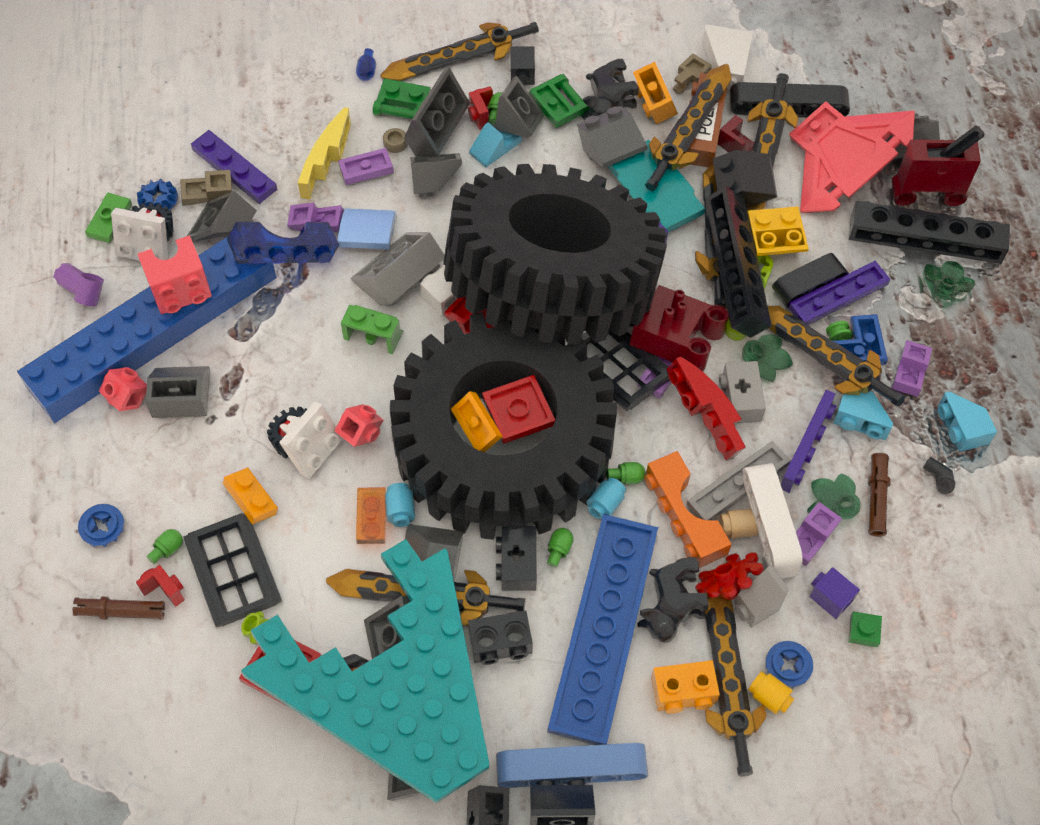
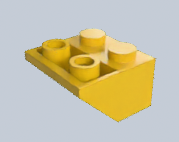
M799 206L748 211L757 256L808 252L809 248Z

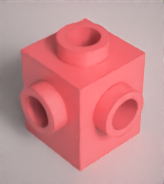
M129 367L111 369L104 376L99 392L118 411L138 409L146 395L147 384L138 376L136 371Z
M362 404L345 409L334 431L356 447L374 442L380 434L381 430L379 428L384 419L377 415L376 410L369 405Z

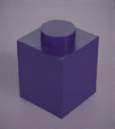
M832 567L826 574L820 572L812 581L811 585L814 588L809 597L837 620L855 600L860 589Z

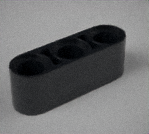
M828 253L781 276L773 283L772 289L785 307L788 308L790 302L849 274V272L834 253Z

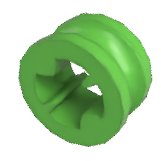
M847 321L834 322L825 330L831 341L850 340L853 335L851 330H849L850 326Z

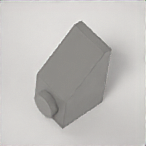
M772 566L768 567L754 579L750 588L743 589L735 601V611L738 617L744 622L747 621L751 628L778 612L789 591Z

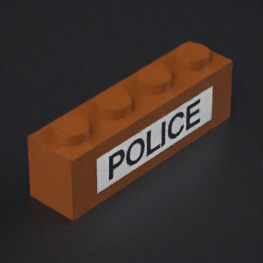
M700 72L699 81H693L691 96H695L697 89L708 73ZM727 88L713 107L700 132L687 151L698 153L697 159L690 165L709 168L713 164Z

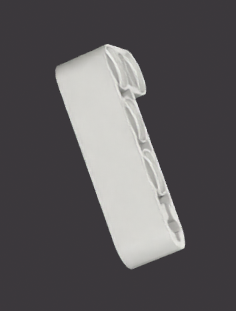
M773 463L745 467L742 471V477L764 548L761 560L764 570L772 566L781 579L796 577L802 565V551Z

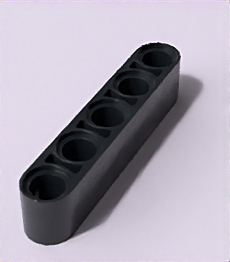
M738 82L733 84L730 88L731 111L736 115H749V112L760 102L764 103L765 100L773 99L776 83ZM786 83L782 101H785L788 107L790 105L793 108L797 117H809L825 101L844 117L850 112L849 93L845 86Z

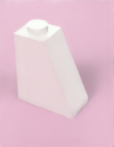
M706 24L702 42L708 62L712 65L711 70L723 64L729 65L732 80L727 86V90H730L733 84L743 82L753 32Z

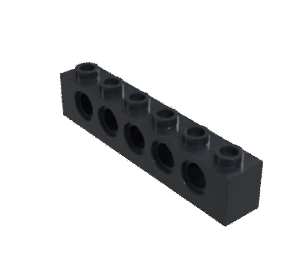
M724 186L705 199L731 328L752 338L772 327L745 198Z
M856 201L851 213L848 240L1002 264L1009 251L1010 224L978 220L971 217L952 216L945 213L939 214L920 209H907L894 205L875 204L868 201Z

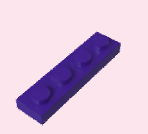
M206 131L191 143L192 150L216 170H230L231 182L258 204H261L278 190L277 184L212 131Z
M875 260L790 302L788 309L793 315L804 321L805 324L810 325L887 286L891 279Z
M825 390L781 482L783 491L790 493L794 484L800 485L806 472L801 468L804 462L810 464L816 448H813L812 445L815 440L821 441L827 428L822 424L825 419L831 420L837 405L832 404L836 393Z

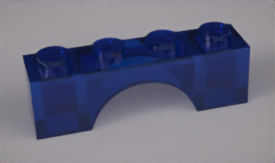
M235 222L227 238L237 264L326 263L331 261L339 247L329 222H306L299 236L294 238L278 236L267 230L260 222Z

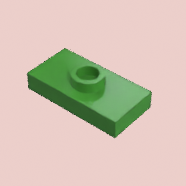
M107 192L85 230L87 237L111 243L114 238L111 213L115 208L129 210L132 205L131 199Z

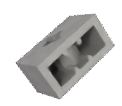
M758 361L725 363L723 374H719V388L724 390L725 395L742 420L738 423L762 422L766 406Z

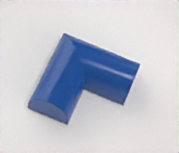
M878 315L851 316L850 325L853 339L833 342L838 343L864 360V362H867L868 353L871 350L879 355L881 365L887 364L888 358Z

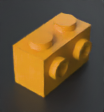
M655 62L633 72L637 81L639 99L644 97L646 103L642 104L647 118L652 116L655 123L658 124L678 114Z
M713 660L653 668L651 680L657 711L665 710L667 714H674L683 711V708L687 707L705 710L716 704L720 694Z

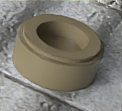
M399 128L387 130L383 135L384 148L391 153H399L405 150L408 145L404 139L406 133Z

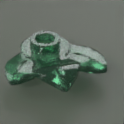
M947 261L941 267L932 264L925 265V278L933 283L935 295L943 300H951L959 292H970L975 286L973 279L964 277V268L956 261Z
M762 335L758 341L750 340L742 348L743 360L745 362L758 361L760 377L765 380L774 382L776 370H785L793 366L791 356L784 349H781L782 339L778 336Z
M841 473L837 476L835 482L826 478L816 479L811 482L812 491L818 500L807 509L808 513L813 510L818 502L842 519H851L859 513L861 508L860 499L855 495L856 485L849 476ZM843 502L851 503L848 507H844L841 504Z

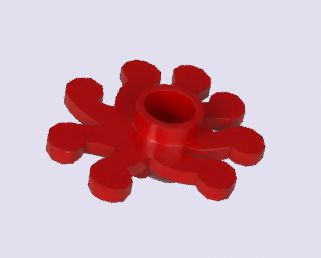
M737 553L730 554L725 559L727 563L721 564L711 571L701 572L698 574L701 583L695 586L697 593H707L710 598H717L720 595L724 599L734 600L741 589H748L752 586L753 582L748 577L749 573L758 576L764 571L763 565L757 563L759 560L757 553H748L743 560L740 559Z

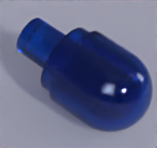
M366 48L364 55L360 56L357 61L356 75L363 81L372 79L375 74L376 60L373 58L374 51L370 48Z

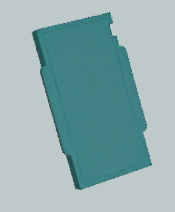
M650 140L645 141L647 150L607 167L617 178L618 182L629 189V196L632 199L640 197L647 203L646 213H657L660 223L669 233L704 215L705 207L696 198L693 187L678 169H667L656 190L651 191L646 188L645 183L650 179L658 166L655 159H652L649 148Z

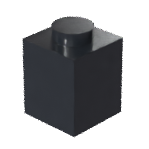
M534 46L510 47L511 80L517 76L523 85H535Z

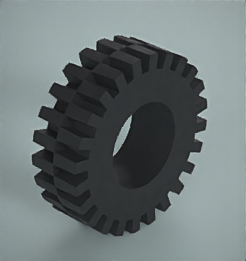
M517 164L516 174L514 175L505 166L494 168L493 177L485 173L476 175L473 184L466 182L461 186L460 194L455 195L452 203L443 265H445L444 277L446 282H452L451 292L456 299L466 297L465 308L472 314L487 309L485 322L494 327H498L506 319L512 321L510 334L524 337L528 327L539 329L540 342L552 343L554 332H563L567 344H580L583 332L586 331L594 342H601L606 340L609 330L617 336L627 333L630 323L635 326L639 325L643 321L645 312L648 313L650 311L667 248L665 243L666 230L659 227L660 218L656 212L646 213L647 203L642 198L628 200L629 189L622 185H618L610 190L605 189L607 182L605 177L595 175L587 182L580 179L582 170L571 167L567 176L557 175L556 166L551 164H543L542 172L536 174L530 164Z
M482 312L470 315V333L464 334L456 320L444 325V344L430 334L421 341L422 357L411 352L404 361L405 377L397 375L393 385L395 400H390L391 429L399 473L403 481H409L410 490L413 492V498L417 503L427 499L428 511L433 518L440 521L446 513L451 514L452 526L456 531H463L465 534L471 522L479 523L480 537L494 540L496 526L515 528L533 522L540 535L551 530L553 515L558 514L565 523L575 517L578 500L587 505V500L596 490L597 482L601 483L605 480L609 459L612 456L617 417V403H613V382L610 377L603 379L604 364L598 355L587 359V343L583 339H581L580 344L565 345L563 332H554L552 343L540 342L539 329L528 327L524 337L510 334L512 321L508 319L498 327L487 328ZM534 375L555 418V423L550 433L537 446L519 454L501 456L481 452L467 444L454 428L457 419L451 408L468 392H475L482 399L483 392Z

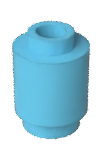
M608 478L602 481L586 502L589 513L597 519H602L603 514L611 516L625 498V486L615 478Z
M394 483L388 486L385 493L387 521L396 527H405L415 519L413 492L410 490L409 485L405 483Z

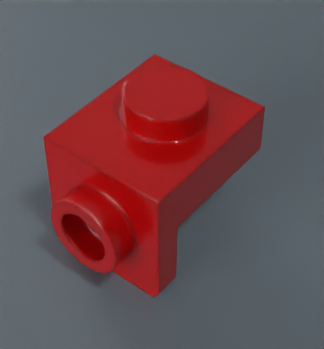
M491 86L469 92L470 105L468 107V114L470 120L476 122L479 130L483 129L489 119L487 107L493 96Z
M161 565L148 569L136 581L144 596L160 587L175 607L185 601L180 592L184 589L183 585L174 574L169 577Z

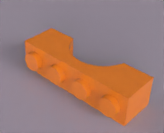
M676 451L648 463L644 479L649 490H654L658 497L657 503L663 514L667 513L670 518V526L674 535L677 538L680 537L683 541L686 556L697 558L699 568L728 556L732 544L718 520L711 521L697 518L685 508L681 499V493L688 486L691 473L679 452Z

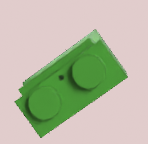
M349 305L341 321L344 340L349 341L354 329L366 332V343L369 345L375 344L378 337L386 338L387 350L390 354L394 353L404 331L400 329L397 317L358 305Z

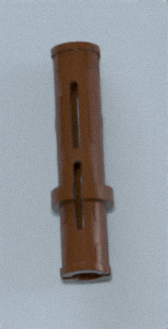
M874 453L871 455V476L868 477V485L870 486L868 534L875 537H882L887 534L888 487L891 485V479L888 477L889 456L885 453Z
M102 596L100 599L75 597L73 604H77V607L72 608L73 616H99L103 620H107L108 617L163 620L165 613H162V610H165L164 601L111 600L108 596Z

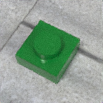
M853 611L850 616L848 643L878 647L881 641L882 616Z

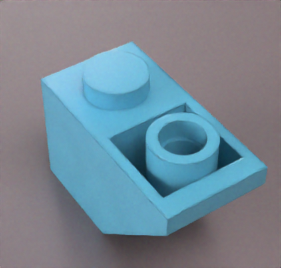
M871 391L868 393L860 392L861 395L842 394L833 424L839 425L845 430H855L867 434V436L873 439L886 441L893 422L875 394Z
M952 392L944 393L938 404V414L945 421L949 429V438L952 443L956 444L958 451L962 452L989 445L997 430L987 409Z

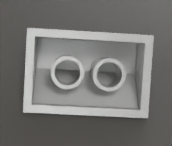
M406 232L390 245V250L385 249L352 276L351 280L378 304L394 305L403 298L402 294L408 289L417 287L422 282L421 278L426 274L433 273L440 267L439 263L444 260V253L430 232Z

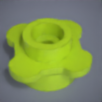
M261 611L246 616L241 625L243 635L248 636L252 644H257L252 636L251 630L269 620L264 618V613Z

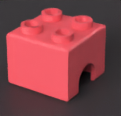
M190 236L175 240L178 251L171 259H158L155 257L152 249L137 254L161 315L175 313L181 307L192 303L200 304L207 298L212 297L203 266Z

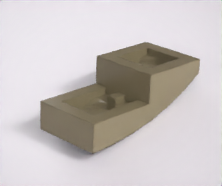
M230 170L205 171V178L180 179L182 206L208 202L232 192Z

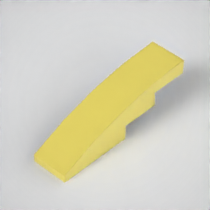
M344 107L315 142L298 180L301 198L311 199L316 179L326 181L331 161L338 162V160L342 159L351 126L349 108Z

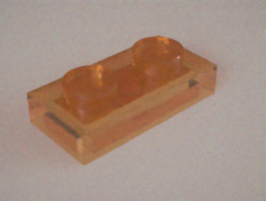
M386 487L357 488V544H385Z

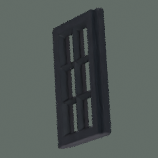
M609 330L608 334L619 343L609 352L598 342H594L587 333H584L582 339L587 345L592 343L604 354L600 358L602 362L609 358L623 370L622 373L611 380L614 386L613 400L626 412L632 410L670 380L666 370L668 366L651 353L630 345L632 335L629 332L617 336ZM623 347L638 359L628 368L613 356ZM642 363L657 376L648 384H645L632 372ZM603 371V379L609 378V376ZM626 375H629L642 387L632 396L617 384Z
M240 513L183 536L216 628L223 627L243 619L251 613L266 610L282 602L254 526L245 514ZM237 527L244 547L229 552L222 533ZM217 535L224 555L208 560L202 540ZM246 552L254 572L239 578L231 558ZM226 560L233 580L218 586L211 565ZM256 578L263 598L248 604L241 583ZM236 586L243 606L227 612L220 591Z

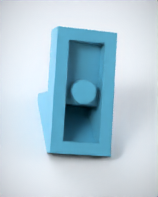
M487 122L470 148L469 154L486 168L521 143L522 136L499 131Z

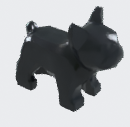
M623 59L610 61L606 65L594 70L593 73L586 75V79L591 82V88L595 96L583 98L584 103L589 106V110L582 115L583 120L590 116L603 114L612 107H637V101L633 96L638 95V86L635 81L625 82L623 71L626 70L627 66Z
M681 558L660 569H651L649 571V574L654 577L658 604L653 609L641 610L640 615L644 619L640 620L637 625L638 627L647 628L653 639L669 643L675 638L680 623L685 622L690 617L705 619V611L709 607L706 593H688L682 584L683 581L696 582L695 573L699 572L697 558Z

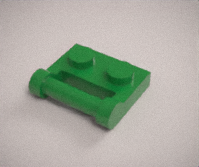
M560 74L529 90L531 97L555 128L579 116L582 117L589 110V106L584 103L583 99L569 84V79L564 74ZM559 90H562L575 106L572 107Z
M384 78L377 100L373 104V115L381 116L386 114L413 119L429 94L431 87Z

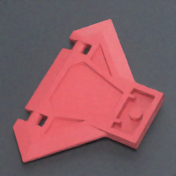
M825 101L789 133L791 140L805 151L800 212L835 211L840 207L841 204L837 199L843 194L850 198L899 155L895 148L900 144L908 147L909 141L913 140L915 111L844 117ZM834 186L835 189L829 193L828 191Z

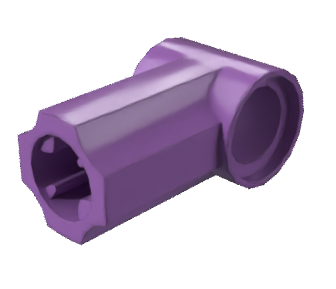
M62 263L59 268L55 269L53 278L56 279L58 285L74 294L76 302L86 306H97L104 283L103 278L95 274L84 273L70 263Z

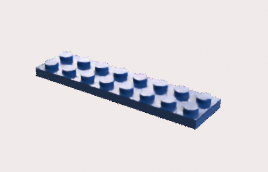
M603 514L547 733L593 745L607 744L659 527Z

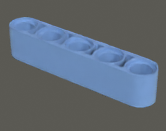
M642 743L506 750L496 754L497 785L499 787H530V785H536V782L543 780L553 781L555 785H567V782L572 780H581L586 783L634 781L648 777L645 744Z

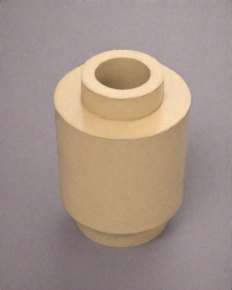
M751 508L726 511V514H720L719 523L730 539L758 536L759 532Z

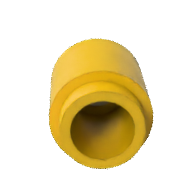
M763 671L758 674L748 691L754 694L752 697L775 715L779 711L785 713L795 700L790 696L793 692L790 687L769 673L767 675Z

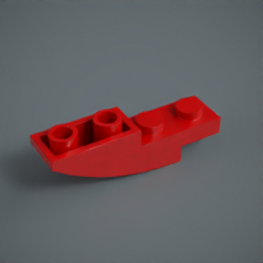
M682 357L676 358L666 370L671 383L675 385L681 396L683 406L688 409L691 416L701 413L704 425L714 437L719 452L723 454L726 461L734 458L746 448L735 428V425L742 420L723 391L704 372Z

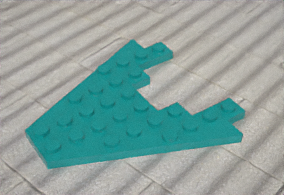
M405 539L381 553L382 561L411 601L388 615V621L402 640L401 642L354 671H351L336 647L309 663L277 614L251 630L252 636L265 656L241 669L244 678L437 804L488 770L490 764L448 551L444 548L426 560L421 561Z

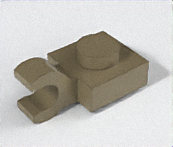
M691 54L678 67V75L674 79L677 84L672 90L682 94L690 82L699 81L700 72L708 73L712 65L697 55Z

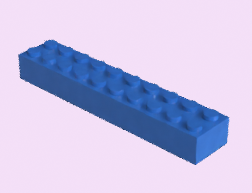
M240 228L198 255L212 297L207 298L200 304L192 303L181 307L175 313L161 315L149 286L17 370V373L25 387L55 424L99 395V389L104 381V376L109 370L129 367L134 371L276 279L271 258L243 228Z

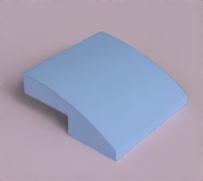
M345 208L339 228L338 247L390 250L391 234L394 231L395 211Z

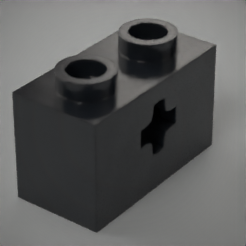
M502 526V536H496V554H502V563H496V581H502V591H536V526L515 528ZM513 556H519V562H513Z
M479 785L469 790L467 797V825H509L510 788Z

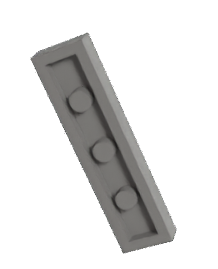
M771 441L687 500L686 505L697 518L712 521L747 496L742 477L743 468L773 463L778 474L789 466L791 460Z

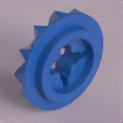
M161 178L156 182L150 179L149 184L141 185V190L137 192L139 207L142 203L145 206L153 203L154 206L161 204L162 208L166 206L170 210L178 200L176 187L170 181L164 182ZM160 191L161 195H158L157 199H155L154 202L152 195H156V193Z
M97 504L82 514L78 522V532L83 541L93 547L101 545L106 547L112 541L117 542L120 533L124 532L125 520L120 510L115 506ZM95 520L103 524L106 523L108 531L98 530Z
M782 641L775 644L769 650L766 656L765 669L785 685L795 688L805 684L813 672V659L809 651L801 644L793 641ZM797 658L793 667L795 671L791 669L781 671L784 665L783 659L789 662Z

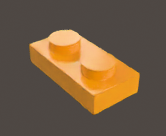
M468 392L451 408V411L475 449L485 453L503 437L475 392Z
M248 467L224 477L222 484L252 525L276 515L278 507Z

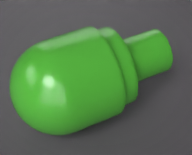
M503 92L493 94L488 104L490 114L488 122L495 125L498 101Z
M623 462L618 464V468H610L606 472L607 479L615 478L623 484H638L643 481L644 475H646L644 466L638 462Z
M558 528L552 533L547 549L550 552L547 560L548 565L557 567L560 559L565 558L569 554L574 541L570 530Z
M175 529L165 530L155 539L153 543L154 549L146 556L147 559L155 564L162 557L168 558L172 556L183 543L181 533Z

